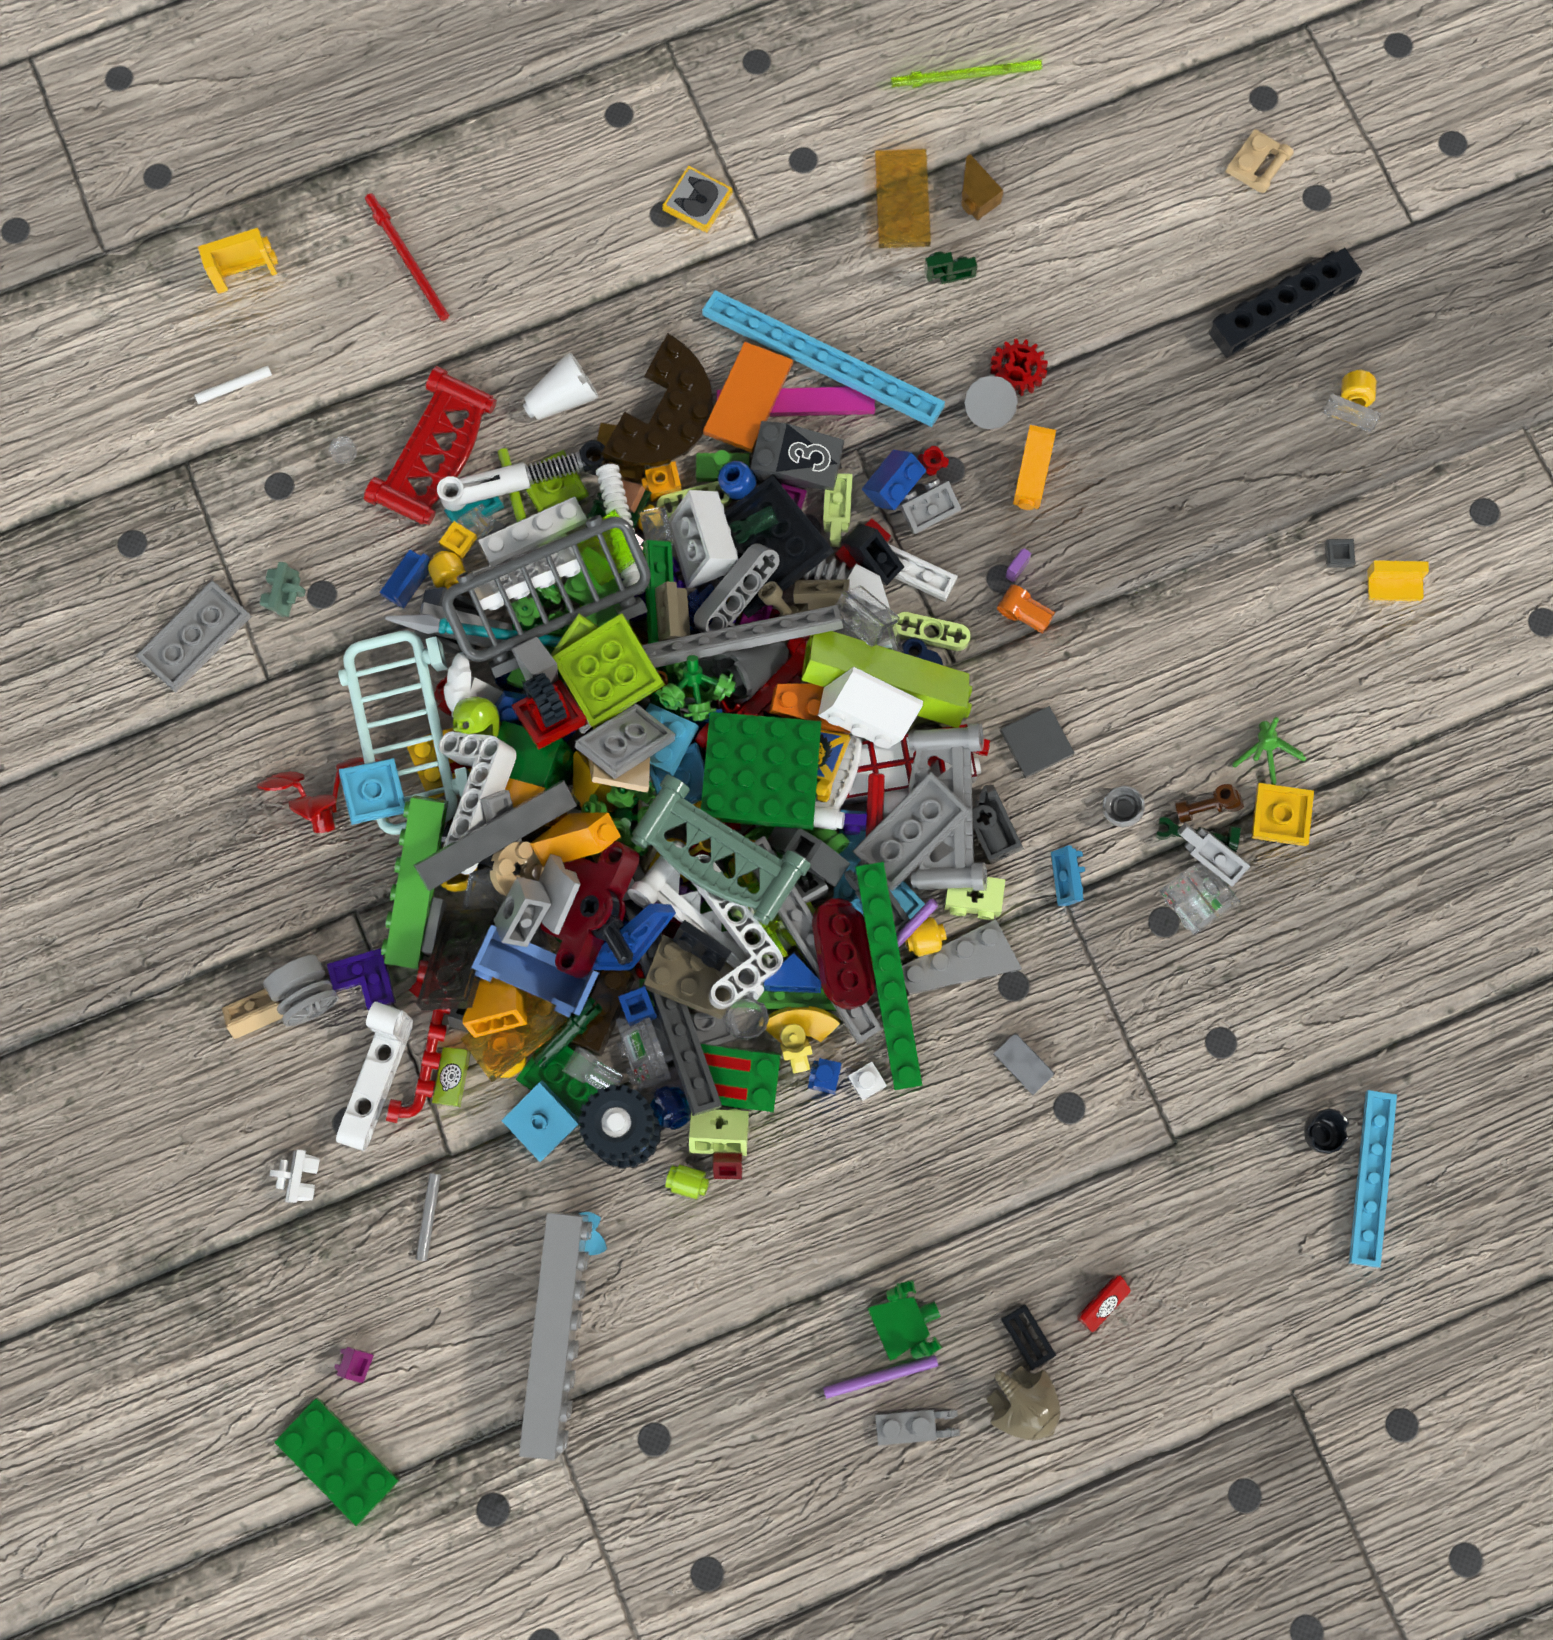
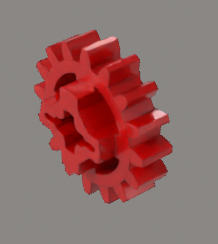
M1016 338L1013 345L1005 341L1003 349L996 348V356L991 358L993 366L990 368V374L1002 377L1010 382L1014 389L1019 391L1020 396H1023L1026 389L1032 394L1035 386L1041 387L1042 379L1046 378L1047 370L1045 369L1047 368L1048 361L1043 360L1044 351L1036 352L1037 344L1030 347L1028 346L1027 339H1025L1023 344H1019ZM1006 358L1007 364H1005L1004 368H1002L1001 364L1003 360ZM1036 366V372L1031 376V371Z

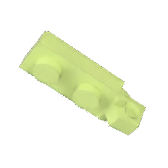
M838 473L834 491L825 490L823 526L824 532H830L831 547H841L842 533H848V527H850L853 474Z

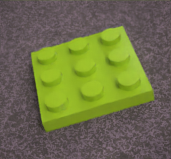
M622 613L552 656L557 663L560 674L593 729L665 685Z

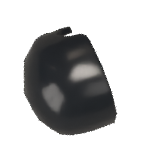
M1331 1108L1314 1112L1307 1118L1304 1126L1306 1143L1312 1150L1322 1154H1331L1339 1151L1348 1140L1346 1127L1349 1124L1348 1119L1340 1111Z

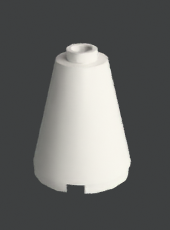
M571 352L565 355L524 397L526 403L523 404V407L530 418L535 416L540 420L598 398V394L590 379L585 375L581 365Z

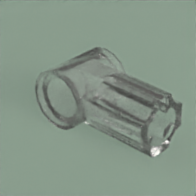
M579 1046L576 1047L562 1070L584 1084L586 1082L596 1089L601 1087L607 1088L613 1084L620 1086L624 1077L616 1070L598 1061L599 1059Z

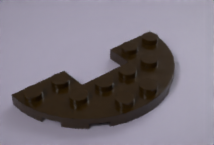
M669 333L664 338L644 376L648 380L667 389L648 424L624 412L602 451L601 458L628 467H634V465H649L650 468L669 464L671 460L686 455L702 438L703 430L712 413L713 398L711 385L698 358L685 344Z

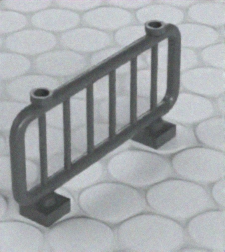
M597 515L585 521L586 528L474 576L472 571H467L458 575L456 578L459 583L447 589L443 595L442 607L465 657L476 662L493 659L488 664L494 677L497 678L520 668L513 652L508 653V651L512 650L511 648L535 636L539 638L571 624L578 613L587 617L617 603L619 605L614 607L617 616L622 613L627 620L647 612L644 601L639 596H634L647 588L650 583L651 574L630 523L620 517L602 520L601 515ZM612 528H619L623 532L640 574L638 582L626 588L622 583L602 534ZM596 535L619 587V591L601 599L598 597L577 547V543ZM570 546L594 599V602L574 610L551 557L552 554ZM545 557L569 613L551 621L546 616L525 567ZM518 569L523 574L544 623L526 632H523L499 578ZM492 580H495L518 635L500 643H497L474 591V588ZM467 591L470 593L493 645L482 651H476L472 648L453 606L454 598Z

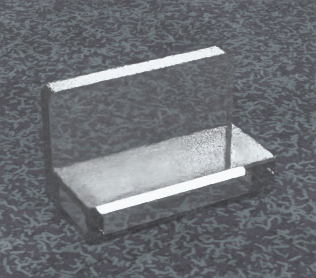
M857 586L843 592L836 604L839 608L842 623L870 647L877 645L885 629L896 624L900 619L897 614L863 586Z

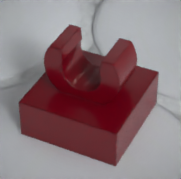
M713 1153L714 1179H742V1153Z

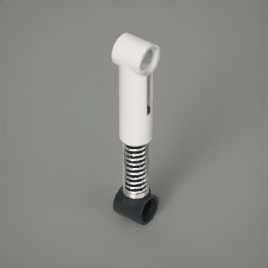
M594 440L586 442L578 452L571 453V456L568 454L566 457L562 455V458L558 456L556 460L553 457L552 461L548 459V462L545 460L543 463L539 461V464L534 462V465L530 463L529 466L521 462L462 478L445 477L438 483L437 493L447 510L458 511L469 503L529 489L531 484H534V481L539 483V480L543 482V479L548 481V478L552 480L553 477L557 479L558 475L562 477V474L564 476L567 475L566 473L571 475V472L575 474L576 471L579 473L585 471V473L596 475V470L603 465L609 464V461L603 458L597 461L589 460L593 455L601 456L605 448L604 444ZM450 491H458L456 496L447 497Z

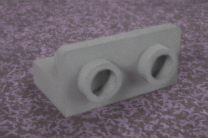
M939 478L931 480L924 484V490L918 493L915 490L910 491L897 508L902 510L912 534H916L962 510L949 481H939Z

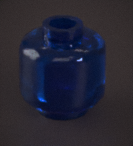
M663 1086L654 1093L655 1097L652 1099L650 1106L654 1110V1116L658 1118L660 1126L676 1130L689 1122L691 1109L682 1089L679 1087L669 1088V1086Z

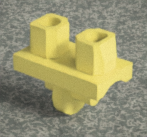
M797 1024L785 1026L781 1032L782 1043H780L784 1060H790L793 1073L810 1070L807 1055L813 1053L803 1028Z

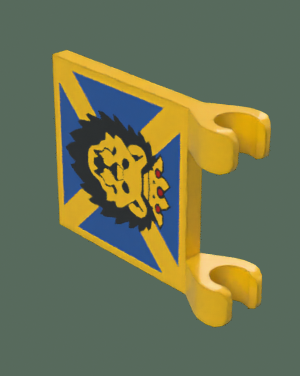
M821 730L817 781L819 782L816 787L818 801L827 802L830 798L834 779L851 739L850 735Z

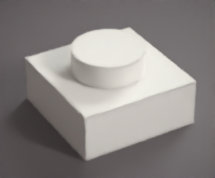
M873 1062L848 1075V1079L862 1101L887 1087Z

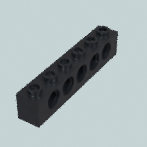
M1345 247L1337 252L1333 250L1327 253L1315 265L1310 263L1302 268L1299 274L1293 277L1291 275L1285 277L1278 283V286L1262 290L1250 302L1248 300L1241 302L1229 314L1224 312L1218 315L1213 320L1209 335L1225 358H1228L1356 285L1363 271ZM1323 274H1328L1332 278H1327ZM1301 286L1308 287L1310 291L1304 290ZM1280 299H1285L1289 303H1283ZM1257 311H1263L1267 316L1260 315ZM1240 323L1244 325L1245 328H1239L1238 326H1236V324Z

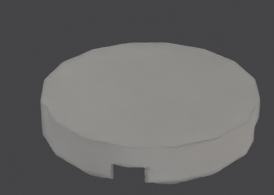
M992 375L981 377L972 383L966 393V413L971 421L981 428L995 429L1003 427L1012 420L1018 407L1017 392L1012 384L1002 377Z

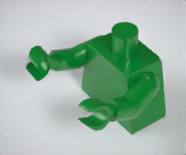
M913 1280L897 1283L896 1286L890 1288L886 1293L887 1299L890 1302L867 1308L889 1361L896 1359L909 1349L912 1357L919 1359L925 1356L930 1357L942 1348L936 1337H933L932 1342H928L927 1337L930 1336V1333L926 1326V1323L940 1318V1312L935 1301L918 1307L914 1296H908V1292L916 1293Z

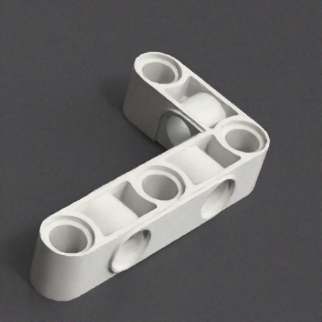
M374 1002L368 1012L366 1026L375 1032L374 1038L336 1137L337 1143L361 1151H365L370 1143L413 1027V1019L406 1012L379 1002ZM385 1047H390L392 1051L391 1056L387 1060H380V1051ZM363 1101H370V1111L367 1114L361 1115L359 1113L360 1104Z

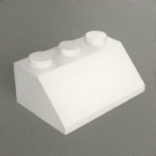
M689 490L667 522L686 587L694 588L726 575L737 562L738 552L734 547L731 529L727 524L724 506L720 501L718 492Z
M853 667L824 687L818 716L827 720L832 725L840 726L850 731L855 736L863 737L873 742L878 747L888 749L903 740L922 708L923 701Z

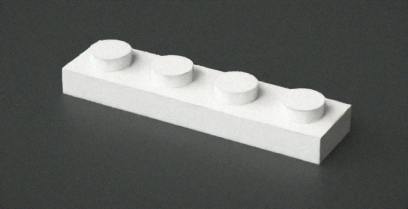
M573 497L478 540L491 567L586 524L587 518L576 497Z

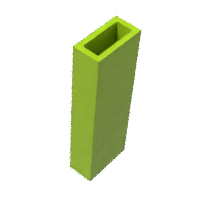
M834 631L810 635L805 648L802 681L826 687L855 667L922 700L923 706L917 716L955 728H959L963 718L967 719L969 717L972 704L968 703L972 693V686L969 685V673Z

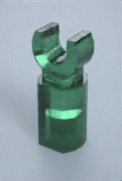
M769 506L746 517L747 520H737L729 526L733 532L742 530L740 534L734 536L739 544L747 541L751 534H757L778 524L779 521L773 508Z

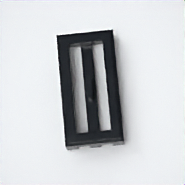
M1026 1304L1000 1319L1031 1371L1057 1356ZM1024 1313L1048 1354L1045 1356L1042 1355L1020 1319V1314ZM1014 1319L1037 1357V1361L1033 1362L1010 1324V1320Z

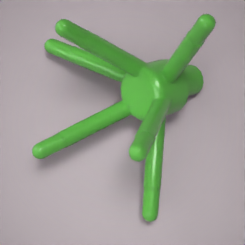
M1275 717L1271 725L1268 721H1263L1259 724V742L1233 762L1232 766L1234 768L1237 767L1253 753H1255L1253 760L1258 761L1262 751L1265 750L1267 752L1271 784L1276 785L1272 750L1279 747L1301 761H1306V757L1303 755V752L1278 737L1275 728L1279 719Z

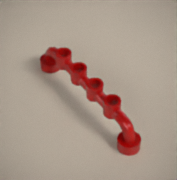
M420 961L416 982L428 984V980L433 979L438 984V991L414 1101L408 1107H401L402 1101L390 1099L386 1117L387 1122L397 1123L398 1118L416 1116L422 1110L426 1097L432 1098L435 1081L430 1080L432 1069L438 1070L441 1053L436 1052L438 1041L444 1042L447 1025H443L442 1021L444 1013L449 1014L451 1011L453 998L448 997L449 982L447 977L440 970L432 968V962Z

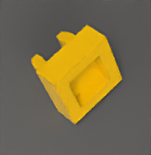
M453 521L440 539L439 544L463 559L476 541L477 536Z

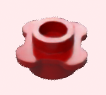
M931 446L924 454H920L917 457L918 461L927 470L926 473L929 476H935L939 469L946 468L949 464V459L944 457L943 452L938 446Z

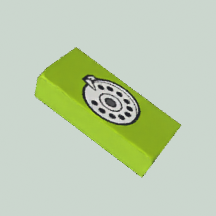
M443 1047L432 1103L461 1107L471 1055L469 1050Z

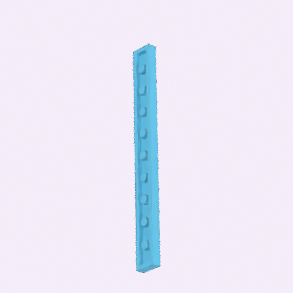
M716 290L702 309L704 317L930 427H933L945 407V401Z

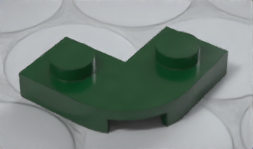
M935 252L925 258L924 270L928 282L933 280V278H940L941 284H947L976 277L978 266L975 257H959L953 261L951 252Z

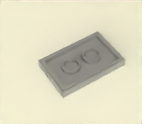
M634 704L577 739L575 748L616 779L674 742L676 734L639 705Z

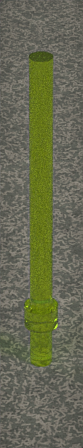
M1042 60L931 73H921V71L910 72V75L891 77V87L911 86L912 88H917L928 83L1042 70Z

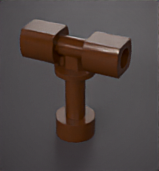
M1231 784L1218 786L1213 791L1212 798L1191 804L1188 803L1187 799L1175 802L1176 811L1181 823L1192 821L1193 814L1217 808L1220 813L1223 806L1229 812H1236L1244 807L1241 793L1235 790Z

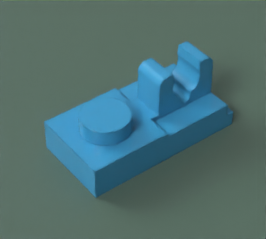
M1070 845L1051 852L1058 906H1069L1084 900L1080 873L1085 872V867H1079L1077 858L1083 857V852L1076 851V848H1072Z

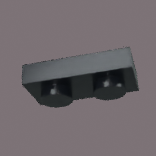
M686 920L682 922L673 938V941L682 950L691 952L700 958L706 966L715 968L719 972L732 952Z

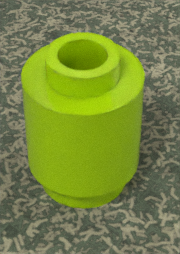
M681 1164L679 1166L672 1165L665 1187L670 1188L673 1193L698 1200L700 1195H706L710 1179L705 1178L706 1172Z

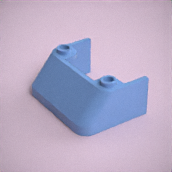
M490 925L471 967L476 970L474 975L489 982L492 977L555 1004L554 1011L567 1017H570L571 1013L579 1016L599 973L591 970L586 977L576 978L561 972L555 965L556 954L532 943H529L527 947L502 943L496 929L497 927Z

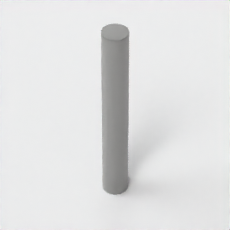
M429 1173L416 1260L427 1261L440 1174Z

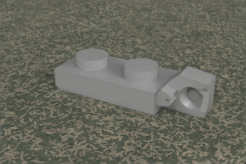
M1186 823L1178 829L1179 835L1188 841L1185 848L1189 850V853L1231 887L1251 867L1247 861L1208 830L1205 831L1201 827L1196 832Z

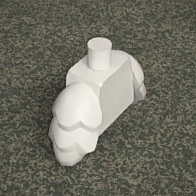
M463 652L457 653L454 657L452 665L448 669L447 683L444 686L445 701L452 712V718L456 704L462 699L483 697L495 704L503 693L497 688L471 676L469 659L465 657ZM525 690L519 692L520 694H526ZM464 722L463 728H468L469 723Z

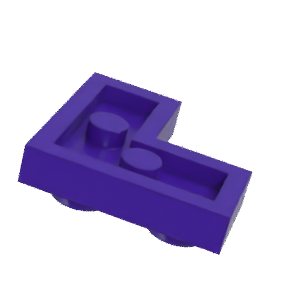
M381 948L327 964L333 990L339 992L361 985L367 1010H370L374 1002L385 1005L396 1003L387 964L384 963L385 956L381 955Z

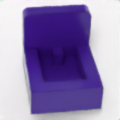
M845 813L843 829L837 828V830H843L844 834L859 835L860 831H866L867 815Z

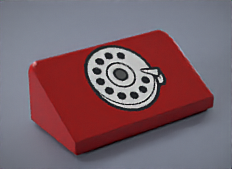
M1120 1275L1113 1276L1077 1315V1319L1089 1331L1094 1332L1130 1293L1131 1290L1125 1280Z

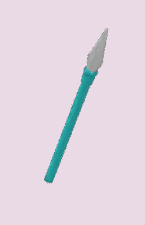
M431 614L385 617L388 621L426 634L434 632L454 634L446 618L439 619ZM461 623L466 635L489 638L484 626ZM491 627L496 639L507 640L518 635L515 630ZM544 635L538 639L544 646L556 647L562 637Z

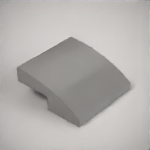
M550 854L539 879L540 882H543L551 902L541 923L552 933L559 935L580 887V882L576 872L565 869L561 857Z

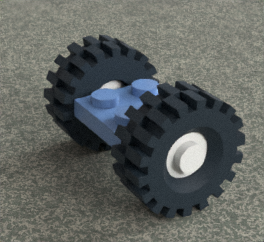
M613 1084L607 1088L601 1087L597 1089L598 1092L594 1095L591 1094L587 1098V1103L582 1105V1113L578 1120L580 1135L586 1146L604 1162L613 1167L626 1169V1167L634 1168L638 1167V1164L647 1162L648 1158L656 1152V1147L661 1139V1126L654 1110L640 1092L628 1086H616V1084Z

